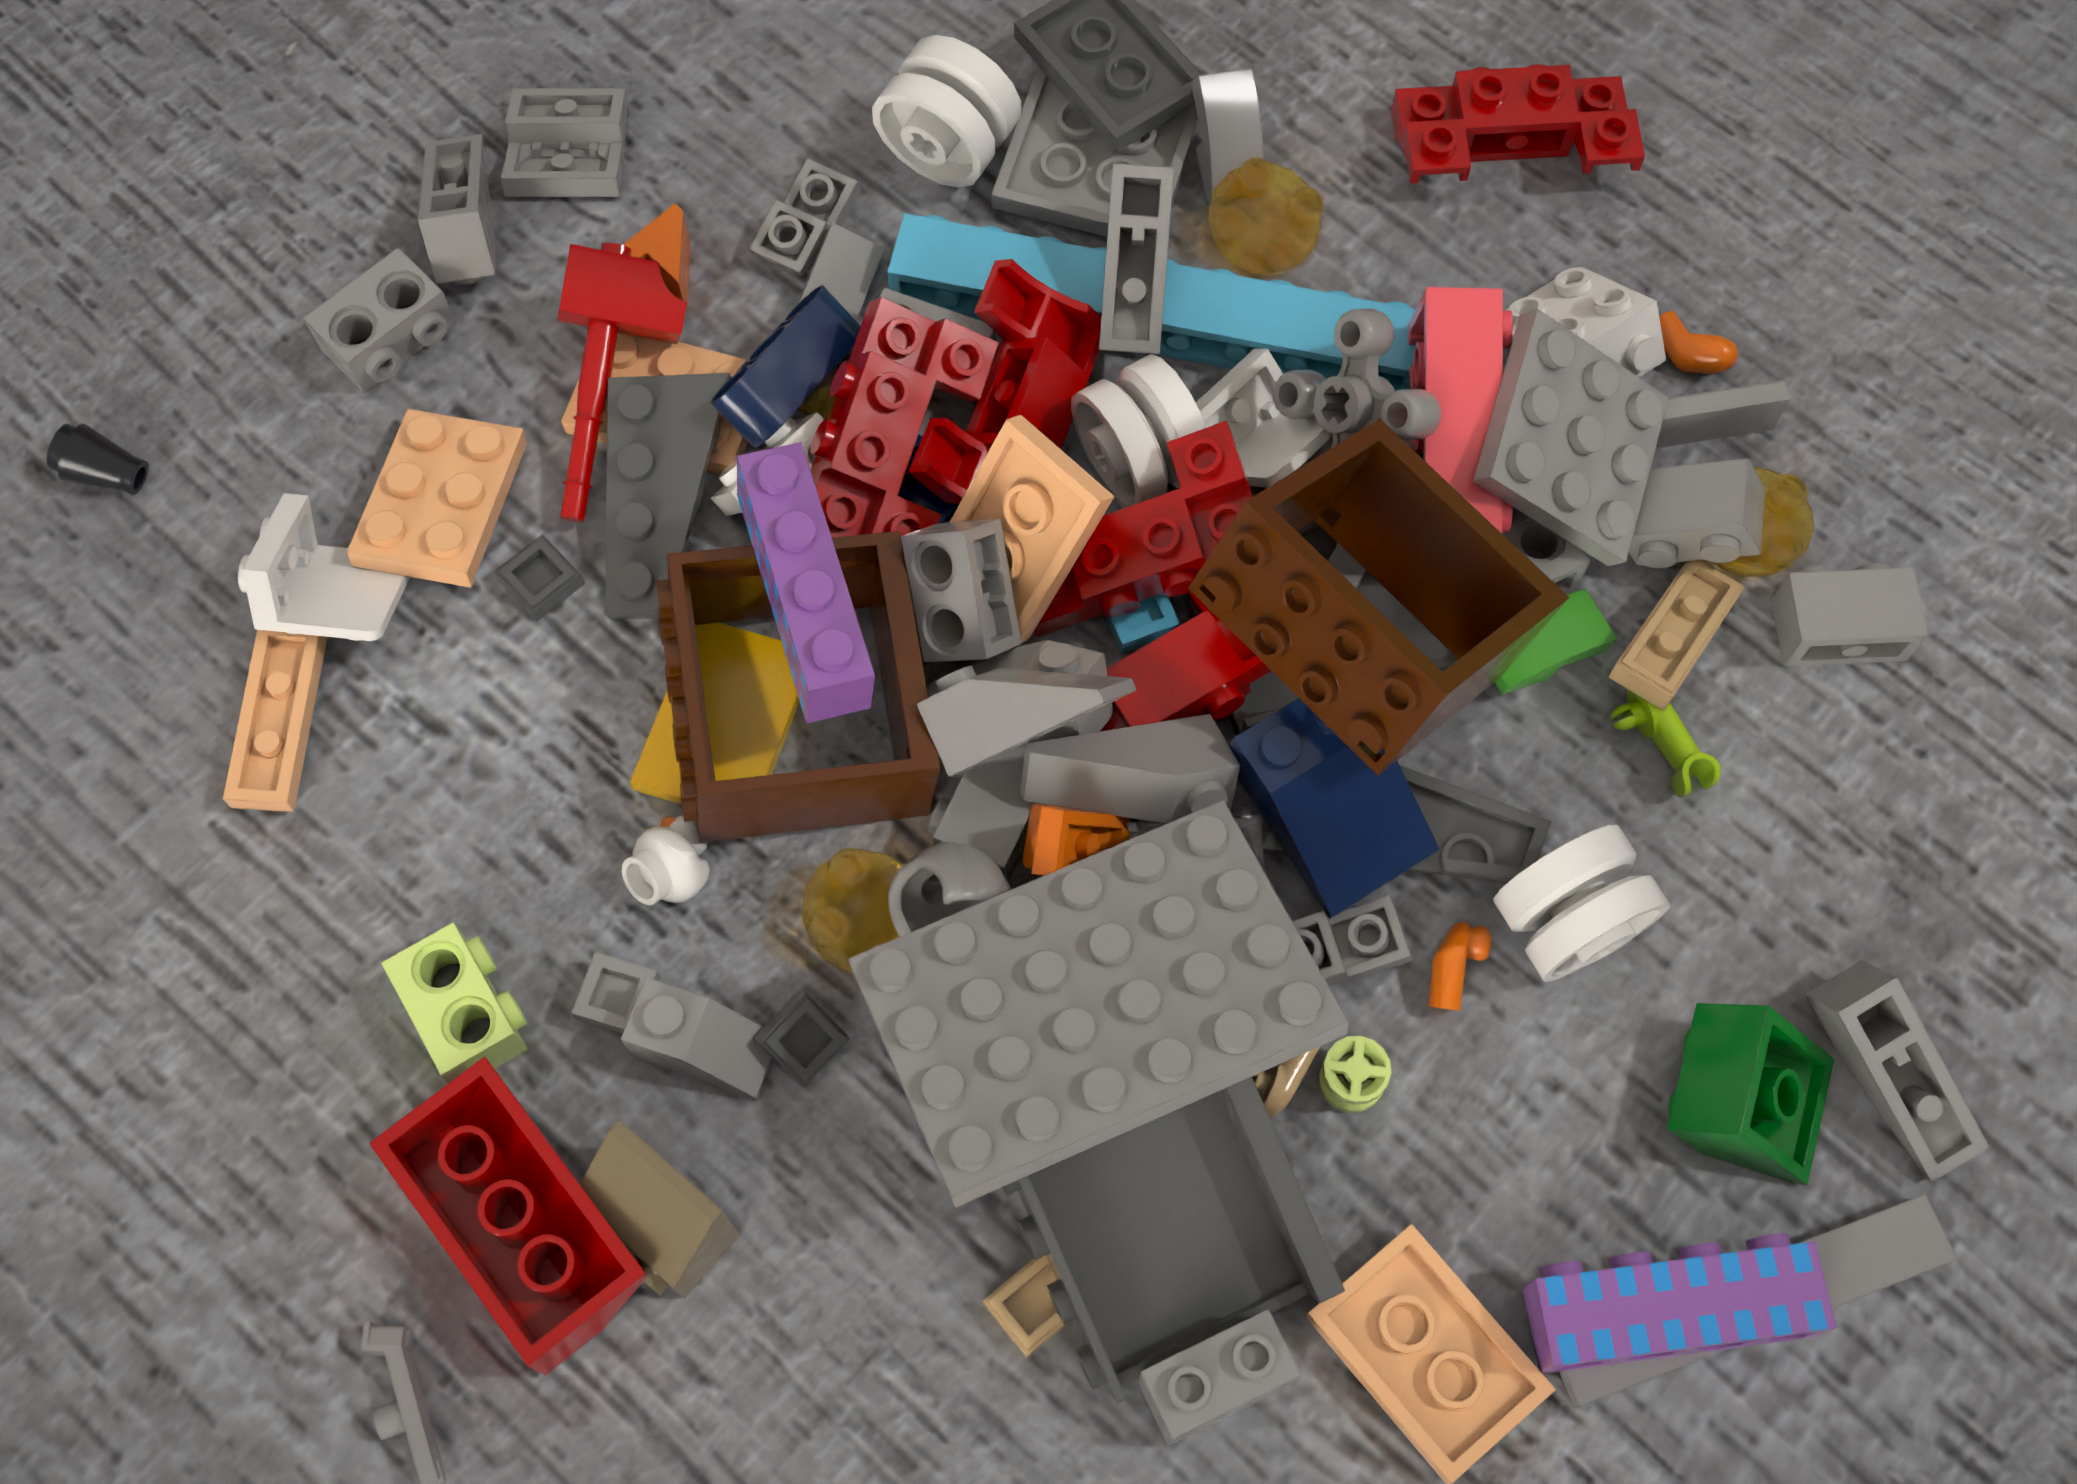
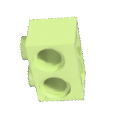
M453 922L381 962L440 1075L447 1082L450 1083L484 1056L495 1069L528 1050L518 1032V1029L528 1024L527 1020L509 990L499 995L497 994L487 975L498 968L479 935L467 940ZM449 964L460 965L459 974L451 984L441 988L433 987L434 976L442 967ZM479 1018L490 1019L489 1030L481 1040L470 1044L462 1043L463 1032L469 1023Z

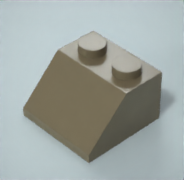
M618 1120L609 1129L580 1185L626 1247L638 1257L636 1259L648 1275L644 1282L659 1296L670 1286L685 1299L738 1239L740 1234L723 1210L621 1120Z

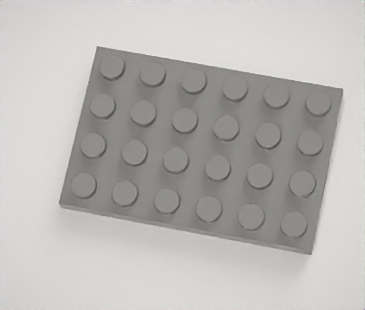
M1224 800L848 959L860 991L955 1208L1348 1034L1349 1029L1347 1017Z

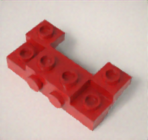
M1535 64L1528 67L1502 69L1479 67L1467 71H1456L1452 86L1395 89L1391 107L1395 139L1399 141L1405 155L1410 184L1419 183L1421 175L1458 173L1459 181H1467L1471 171V162L1568 157L1573 141L1578 151L1582 174L1591 173L1594 165L1630 163L1631 171H1640L1645 159L1636 109L1627 108L1621 76L1572 79L1570 65L1546 66Z
M1013 259L995 260L974 311L1003 340L966 432L948 418H930L909 469V473L948 504H960L1006 419L1022 415L1057 447L1062 448L1073 420L1071 397L1086 387L1100 351L1101 316L1090 305L1070 298L1040 282L1021 268Z
M883 297L868 303L849 362L845 361L840 365L832 381L830 395L836 399L829 420L824 419L820 423L810 448V453L816 456L811 474L832 538L900 531V535L903 536L939 523L941 514L898 496L933 389H940L969 402L980 400L999 342L947 318L933 321Z
M1227 420L1166 442L1181 488L1102 517L1033 633L1037 637L1103 614L1105 617L1110 618L1129 614L1140 607V601L1162 593L1165 596L1173 597L1191 592L1188 587L1245 502L1254 497Z
M1192 592L1186 593L1199 615L1106 668L1108 676L1132 678L1137 691L1112 702L1113 715L1101 731L1210 714L1214 720L1224 718L1236 711L1244 703L1245 696L1251 693L1250 684L1270 673L1271 670Z

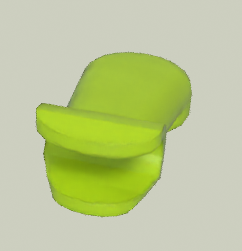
M1627 690L1628 703L1615 708L1610 714V720L1625 717L1614 723L1613 726L1619 730L1637 727L1644 737L1652 739L1675 771L1671 778V786L1675 794L1681 798L1690 794L1691 781L1689 775L1698 778L1704 789L1715 786L1719 781L1721 773L1719 762L1710 754L1699 750L1672 704L1669 703L1663 711L1632 691Z

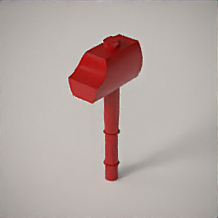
M610 242L602 243L600 250L570 244L557 321L588 327L578 384L577 414L573 417L576 422L566 481L562 482L565 485L560 518L573 522L585 521L589 491L593 489L590 484L600 425L603 424L601 418L608 396V378H611L618 333L678 344L687 304L668 290L660 273L659 262L631 256V248Z

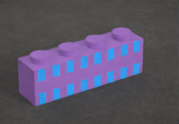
M799 442L738 455V500L806 724L871 708L875 673L802 443Z
M1779 1233L1746 1240V1251L1722 1254L1720 1243L1713 1242L1680 1248L1677 1250L1679 1259L1653 1263L1651 1252H1635L1609 1258L1610 1269L1584 1272L1581 1261L1560 1262L1539 1268L1541 1278L1534 1279L1522 1289L1538 1369L1542 1374L1814 1338L1837 1328L1816 1242L1791 1244L1787 1233Z

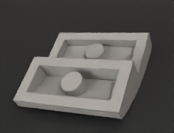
M513 88L505 120L509 143L501 175L504 196L619 197L626 140V89Z

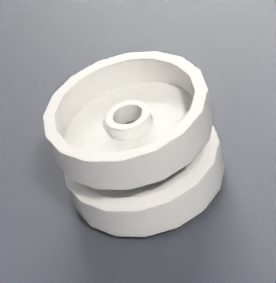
M932 35L919 40L900 67L899 75L893 76L872 107L873 124L888 148L899 160L915 172L938 184L960 188L973 185L994 157L995 148L1000 147L1021 118V99L1013 82L1003 70L980 50L953 37Z
M1150 354L1122 369L1119 372L1118 385L1102 379L1071 397V412L1083 449L1097 476L1105 488L1115 496V501L1122 508L1167 493L1168 483L1178 489L1181 488L1166 442L1207 427L1190 391L1176 371L1162 358Z
M1607 825L1562 845L1517 874L1493 898L1496 907L1511 931L1526 932L1540 928L1529 940L1525 952L1544 982L1553 981L1571 974L1616 951L1651 926L1670 909V903L1651 875H1634L1623 878L1632 868L1636 860V852L1618 825Z

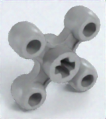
M1376 309L1350 310L1343 314L1336 323L1334 341L1343 356L1341 370L1337 376L1326 379L1321 373L1314 370H1291L1279 377L1273 389L1275 407L1282 415L1290 419H1311L1316 417L1317 422L1324 430L1333 433L1331 448L1379 418L1402 440H1421L1430 436L1438 428L1441 420V407L1432 393L1423 389L1395 391L1387 379L1378 376V364L1381 356L1392 345L1394 328L1387 315Z

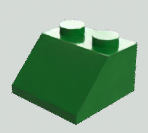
M1696 1003L1691 1028L1687 1031L1684 1038V1058L1677 1088L1669 1101L1667 1130L1703 1155L1793 1184L1808 1185L1834 1058L1770 1006Z

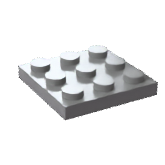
M1038 65L1021 111V118L1017 122L991 194L992 208L1107 237L1113 164L1174 168L1172 209L1199 126L1196 106H1191L1120 151L1115 152Z
M1538 308L1523 313L1519 316L1473 482L1605 565L1611 566L1625 563L1629 554L1669 398Z

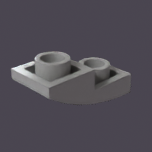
M1252 69L1198 76L1191 83L1203 141L1195 147L1207 203L1262 195L1264 193L1263 139Z
M807 158L784 203L777 199L775 200L749 249L750 252L797 275L803 276L814 264L825 234L832 222L841 226L862 190L858 180Z
M1390 895L1344 910L1331 919L1328 918L1325 911H1321L1292 921L1328 986L1414 961Z

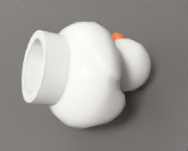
M683 815L675 819L673 817H665L662 819L659 827L647 829L637 838L633 855L622 864V876L626 887L639 902L645 905H653L659 900L673 903L691 900L704 887L709 878L710 867L706 860L699 858V855L706 850L709 842L699 843L697 822H684Z

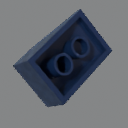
M1300 698L1235 736L1230 742L1229 747L1240 764L1237 779L1329 919L1439 850L1437 842L1398 761L1378 776ZM1382 749L1378 753L1381 755L1385 752V750Z

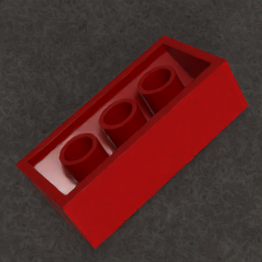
M485 1056L369 1143L526 1365L545 1376L603 1331L648 1276Z

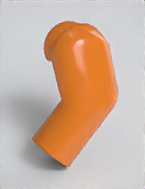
M1668 311L1659 316L1665 353L1678 370L1690 373L1719 374L1732 368L1736 363L1738 350L1731 340L1719 335L1689 333L1675 311Z
M1468 921L1455 923L1450 927L1433 957L1428 1000L1429 1007L1461 1010L1466 960L1483 961L1489 956L1491 933L1485 926L1473 927L1469 926Z

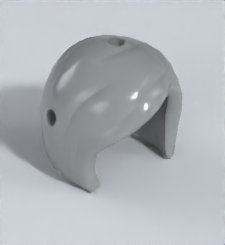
M942 842L914 855L895 873L888 892L889 912L893 925L899 937L1005 893L1011 890V887L999 866L987 854L966 844Z

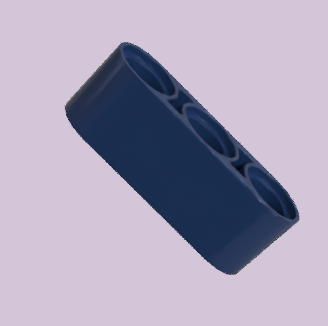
M820 285L791 310L719 389L710 403L753 448L760 446L784 425L854 346L861 325L824 285Z

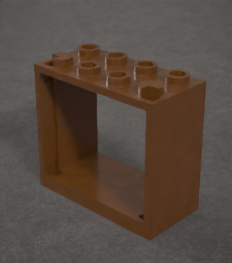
M1380 418L1247 500L1188 587L1215 616L1378 776L1498 680L1570 598ZM1316 521L1445 645L1458 660L1442 672L1307 542L1298 531ZM1384 749L1385 752L1380 755L1378 752Z
M900 531L832 538L854 609L870 607L894 761L721 781L715 780L695 625L774 617L752 545L667 554L668 579L656 580L659 606L658 620L661 644L664 645L668 700L672 706V730L676 762H679L683 819L684 822H697L699 843L929 816L940 764L937 749L917 707V703L927 699L928 694Z

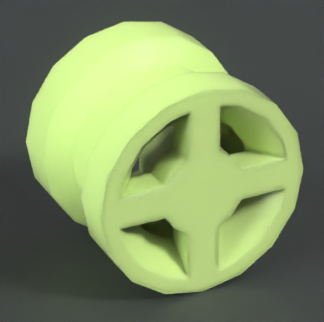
M1347 1036L1335 1042L1327 1052L1318 1074L1319 1090L1325 1101L1336 1110L1345 1113H1361L1375 1105L1388 1086L1392 1073L1390 1059L1384 1048L1373 1039L1364 1036ZM1337 1074H1344L1345 1078L1350 1082V1089L1349 1084L1344 1081L1343 1077L1337 1076Z

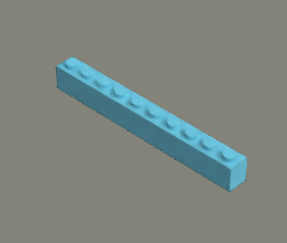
M904 213L887 272L889 289L983 321L974 311L995 260L1013 259L1021 268L1040 282L1070 298L1090 305L1102 317L1107 247L1094 249L1063 243L1059 239L1048 236L1035 238L1008 233L995 226L976 227L950 222L936 215H926L923 217ZM1167 259L1160 354L1154 355L1233 369L1254 348L1268 349L1283 374L1291 370H1314L1321 373L1327 379L1337 376L1343 363L1342 353L1338 350L1334 341V330L1340 317L1354 309H1376L1387 315L1394 328L1392 345L1380 358L1378 376L1387 379L1395 391L1410 389L1409 370L1410 366L1413 365L1416 345H1408V324L1416 309L1401 302L1383 303L1353 297L1343 291H1318L1297 287L1284 280L1265 281L1238 276L1225 269L1206 270L1179 265L1175 261Z

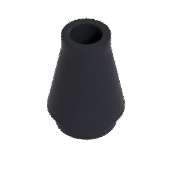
M70 424L62 425L53 436L47 452V466L57 471L61 480L122 490L132 495L137 494L141 490L149 471L147 461L133 456L86 424H80L77 427Z

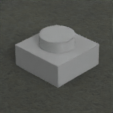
M595 952L571 1014L578 1021L623 1034L646 977L660 981L661 976L655 969Z

